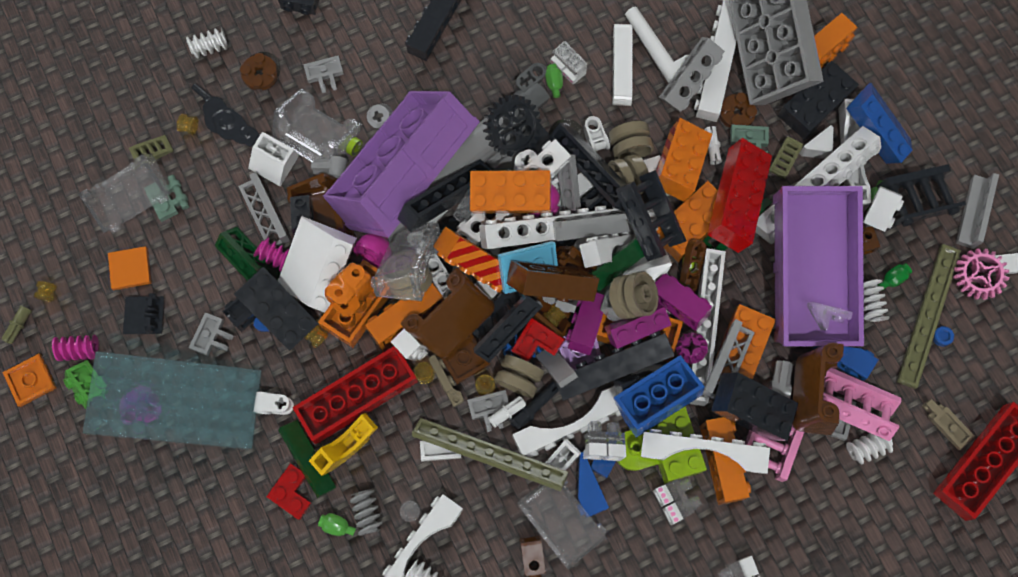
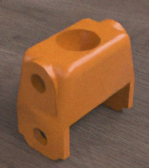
M354 262L350 263L325 288L326 300L333 304V308L344 317H352L374 288L371 275L362 266ZM348 304V307L346 309H342L341 305Z

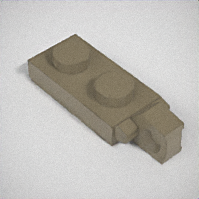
M435 355L429 357V364L453 408L464 402L460 391L453 389V386H455L454 381L450 375L446 376L443 371L446 367L442 359H437Z
M932 399L922 405L927 413H929L928 418L957 450L964 448L975 437L947 406L937 405Z

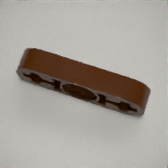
M691 239L687 244L679 281L684 287L690 284L688 287L694 293L699 286L706 253L705 242L698 239ZM695 262V269L690 272V265Z

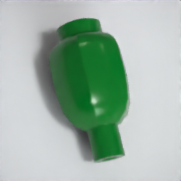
M906 263L904 265H896L885 274L883 282L879 283L878 286L884 287V289L888 286H899L909 279L912 273L911 268Z

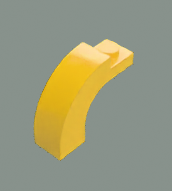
M366 413L361 414L346 432L332 443L321 447L309 462L321 476L331 472L360 450L370 440L369 437L378 427Z

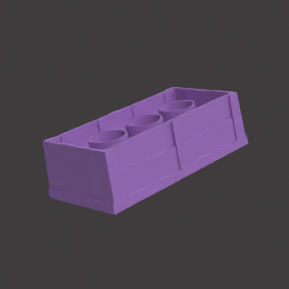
M409 91L404 100L366 143L364 148L323 197L342 218L348 229L389 238L400 224L397 218L404 204L426 191L480 121L473 117L450 91Z
M782 186L773 195L775 223V263H773V273H775L776 319L774 341L782 344V346H824L829 343L844 344V346H864L863 186Z

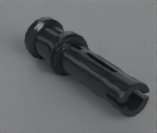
M552 381L527 406L522 408L513 418L508 419L509 423L518 432L522 430L526 423L534 420L535 414L559 392L556 383Z

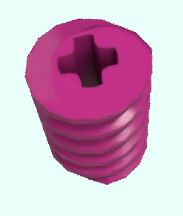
M267 238L259 244L253 257L259 255V260L261 261L266 258V264L269 265L273 262V268H277L280 265L279 271L281 272L289 249L283 252V245L276 248L277 242L274 241L270 245V238Z
M85 335L84 341L81 336H77L76 341L73 336H69L68 342L66 337H61L60 342L58 337H54L52 340V351L57 361L87 360L88 358L91 360L97 357L99 340L96 335L92 336V340L89 335Z

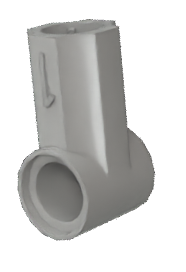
M331 156L330 159H315L311 164V169L315 175L326 173L339 178L346 170L348 160L339 156Z
M777 360L775 362L773 379L769 384V388L789 399L792 392V385H790L793 370L792 363Z

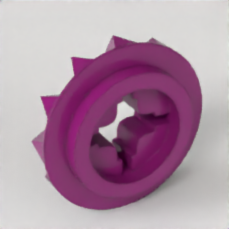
M693 332L684 334L683 337L678 339L677 355H681L686 363L689 364L702 361L708 352L706 339L701 334ZM691 341L694 346H697V348L693 349L692 355L689 349H686V347L690 346Z

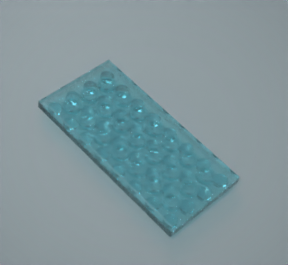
M96 351L83 434L252 449L256 412H253L256 392H259L261 370Z

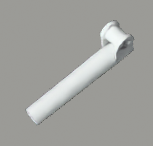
M632 7L625 13V16L630 24H632L636 34L669 84L689 55L673 61L639 9Z

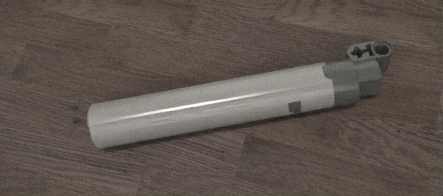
M534 63L517 77L514 84V95H518V97L524 96L525 100H531L530 105H536L534 111L539 112V109L548 102L550 97L540 85L546 74V68L541 63ZM533 71H538L541 76H535ZM527 79L529 80L526 86L520 85V83L524 84L527 81ZM517 108L516 111H515V116H516V117H517L518 114H519L518 108ZM486 117L476 126L426 191L480 159L484 163L497 153L494 151L495 146H489L491 140H485V137L489 135L483 132L484 129H487V126L483 124V122L488 121ZM502 117L499 119V125H500V126H501L502 123H503V118H502ZM509 134L506 137V142L510 140ZM401 222L389 236V242L406 229Z

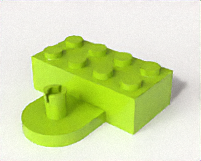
M683 407L651 428L662 430L661 434L670 435V431L682 433V437L689 438L690 434H695L686 407ZM629 430L622 433L615 442V444L626 445V457L621 461H617L621 467L630 471H638L658 465L664 484L700 474L707 470L700 449L682 451L671 455L665 460L641 457L644 433L636 438L632 431Z

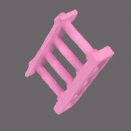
M831 368L827 371L824 379V387L826 389L823 394V401L832 402L837 405L840 413L839 420L890 441L899 429L898 424L890 421V416L893 415L900 405L901 397ZM833 392L844 395V401L833 397ZM852 399L863 403V409L852 405ZM871 407L881 411L882 418L872 414Z
M792 426L788 443L781 444L749 430L745 445H752L754 440L758 443H765L766 446L780 451L783 455L781 462L776 463L769 460L768 468L774 470L776 480L784 482L789 477L804 432L797 431Z

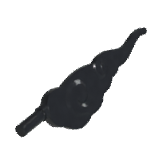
M193 84L191 89L205 101L203 113L207 128L225 140H234L239 144L253 147L260 134L254 128L248 126L236 111L227 107L221 98L212 96L198 84Z

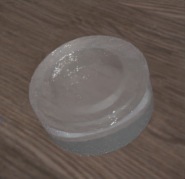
M413 501L403 503L400 508L402 519L407 522L416 521L420 516L418 504Z

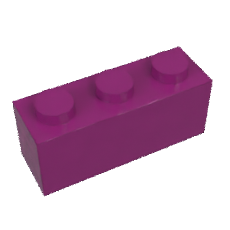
M665 273L656 281L658 304L664 306L668 312L697 331L711 314L712 306L706 299L694 294L691 288L681 285L674 276H669Z
M596 293L594 302L578 300L577 307H580L579 313L574 312L571 322L575 324L574 329H569L566 340L569 341L568 349L591 355L603 316V312L600 309L605 295Z
M658 304L655 312L650 316L618 320L604 326L611 345L618 349L672 324L666 308Z

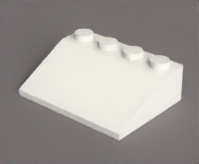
M301 216L278 282L290 295L307 306L325 313L331 305L325 298V288L346 268L357 238Z

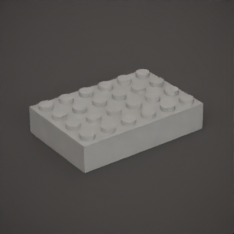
M729 0L750 105H766L824 82L807 0Z

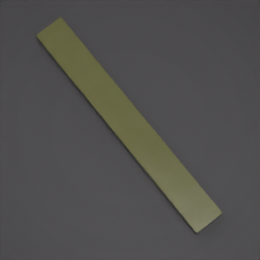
M942 244L939 248L896 381L910 388H918L953 278L954 268L960 256L961 250L945 244Z
M420 418L412 431V437L560 492L568 477V471Z

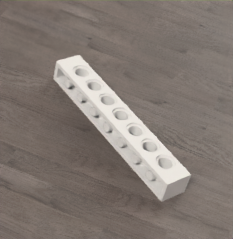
M862 126L795 186H839L846 179H849L858 168L863 167L873 155L879 153L881 149L880 136ZM774 205L759 216L755 231L771 245L775 242Z
M555 139L553 142L548 141L542 147L543 151L538 156L534 154L528 160L529 164L524 169L521 167L517 171L550 170L552 178L572 160V157ZM545 157H552L554 160L551 165L546 166L543 164V159ZM471 213L472 217L467 222L464 220L457 226L458 231L456 233L466 236L469 241L480 246V232H473L472 227L475 223H481L482 225L485 224V220L492 219H487V213ZM496 213L493 219H497V223L504 222V218L510 217L513 213Z
M596 206L593 211H589L588 208L577 209V213L564 210L559 211V215L554 216L551 212L541 213V217L534 218V215H524L522 220H516V217L504 218V222L498 223L497 219L485 220V224L479 225L482 249H492L555 240L553 221L623 213L625 211L615 209L613 206L609 209H606V206ZM629 222V230H633ZM538 223H540L542 226V229L539 233L536 231V225ZM520 225L523 227V233L521 235H519L517 232V229ZM501 227L505 230V235L502 238L499 236V229Z

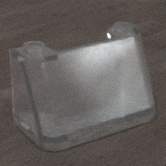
M300 89L274 110L272 134L275 139L314 162L315 159H330L331 156L343 157L347 144L352 138L358 136L362 124L354 119H347L342 125L315 109L313 95Z
M152 154L140 155L134 159L136 162L130 163V166L102 183H97L90 191L85 189L78 193L103 233L111 231L113 234L122 229L121 225L156 203L163 204L170 199L168 196L171 192Z
M428 222L413 232L407 229L390 237L389 246L375 276L371 279V287L374 288L376 297L422 301L424 291H421L420 285L426 281L425 270L432 253L437 254L439 252L433 247L440 236L438 222Z
M567 480L561 492L540 484L519 500L517 505L569 570L607 538L604 535L607 531L600 522L596 525L566 487L568 484Z

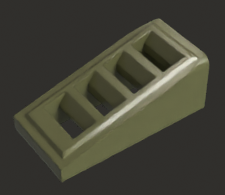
M166 135L129 148L136 164L140 168L173 152ZM163 142L165 149L161 148L160 143ZM156 146L158 151L155 152L153 147Z
M787 136L769 172L786 179L804 144ZM783 151L792 155L793 157L784 154ZM779 158L789 162V164L779 160ZM776 164L785 168L786 170L784 171L776 167Z

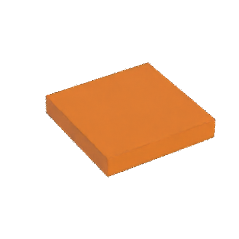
M146 246L108 253L110 282L113 291L152 284L149 254Z
M37 354L2 372L18 407H22L57 388L41 354Z

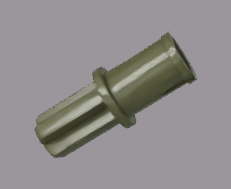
M23 306L19 307L13 320L9 321L10 325L2 336L4 342L8 344L14 342L20 330L24 329L23 325L30 313H32L31 310Z

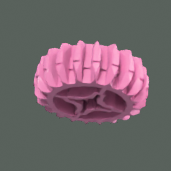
M978 248L975 250V253L970 250L967 252V255L963 254L961 256L962 260L956 262L959 267H955L954 271L959 274L954 275V279L960 280L956 283V286L962 285L963 288L960 291L964 292L967 290V297L974 294V299L978 300L981 296L983 300H986L988 296L994 298L995 293H1002L1001 288H1006L1005 281H1008L1009 277L1005 276V274L1009 273V270L1003 268L1007 263L1003 262L1001 264L1002 256L994 257L996 251L989 255L988 249H984L981 252ZM981 261H985L991 266H985ZM971 262L973 272L972 275L967 277V266ZM987 272L984 276L974 277L978 273ZM995 272L996 280L992 286L990 275ZM971 282H977L980 284L981 287L984 288H978L974 286Z

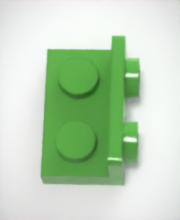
M88 360L65 370V379H63L65 386L68 389H72L76 402L79 405L82 404L85 409L89 407L90 402L108 394L107 387Z

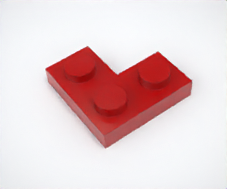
M532 317L511 351L527 362L530 361L538 346L555 356L566 338Z
M291 463L266 496L298 520H301L312 504L296 493L306 478L303 472Z

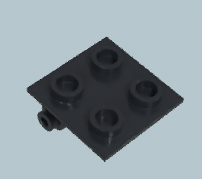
M149 293L145 297H126L123 334H162L165 297L156 296L154 293Z

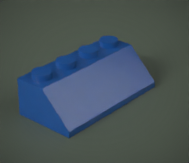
M869 83L846 109L860 128L864 126L880 136L881 149L879 155L886 164L902 163L912 151L911 138L872 83Z
M680 355L616 395L613 399L625 423L637 438L702 396L705 386Z

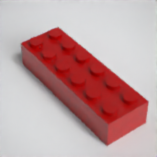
M744 138L738 140L728 149L707 233L708 236L737 253L753 244L772 155Z
M393 346L292 408L311 441L317 445L356 421L361 414L369 413L418 383V380L403 355Z
M1015 402L1002 406L933 492L936 497L965 521L975 520L1018 466V405Z

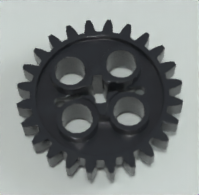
M514 94L512 97L511 95H505V99L499 97V103L493 101L494 108H487L490 115H484L488 121L483 122L487 126V129H484L483 132L489 134L485 137V140H491L489 146H495L494 151H500L501 155L507 154L510 157L513 154L517 156L526 148L532 149L530 143H537L534 138L535 136L540 137L537 130L542 129V127L537 126V123L541 122L542 119L536 118L540 114V112L534 111L536 105H530L531 100H525L524 96L518 97V95ZM518 108L519 114H518V116L516 117V116H515V111H516V109ZM502 117V118H503V123H502V125L500 126V125H499V119ZM525 126L526 131L522 134V128ZM509 134L510 140L506 142V137Z

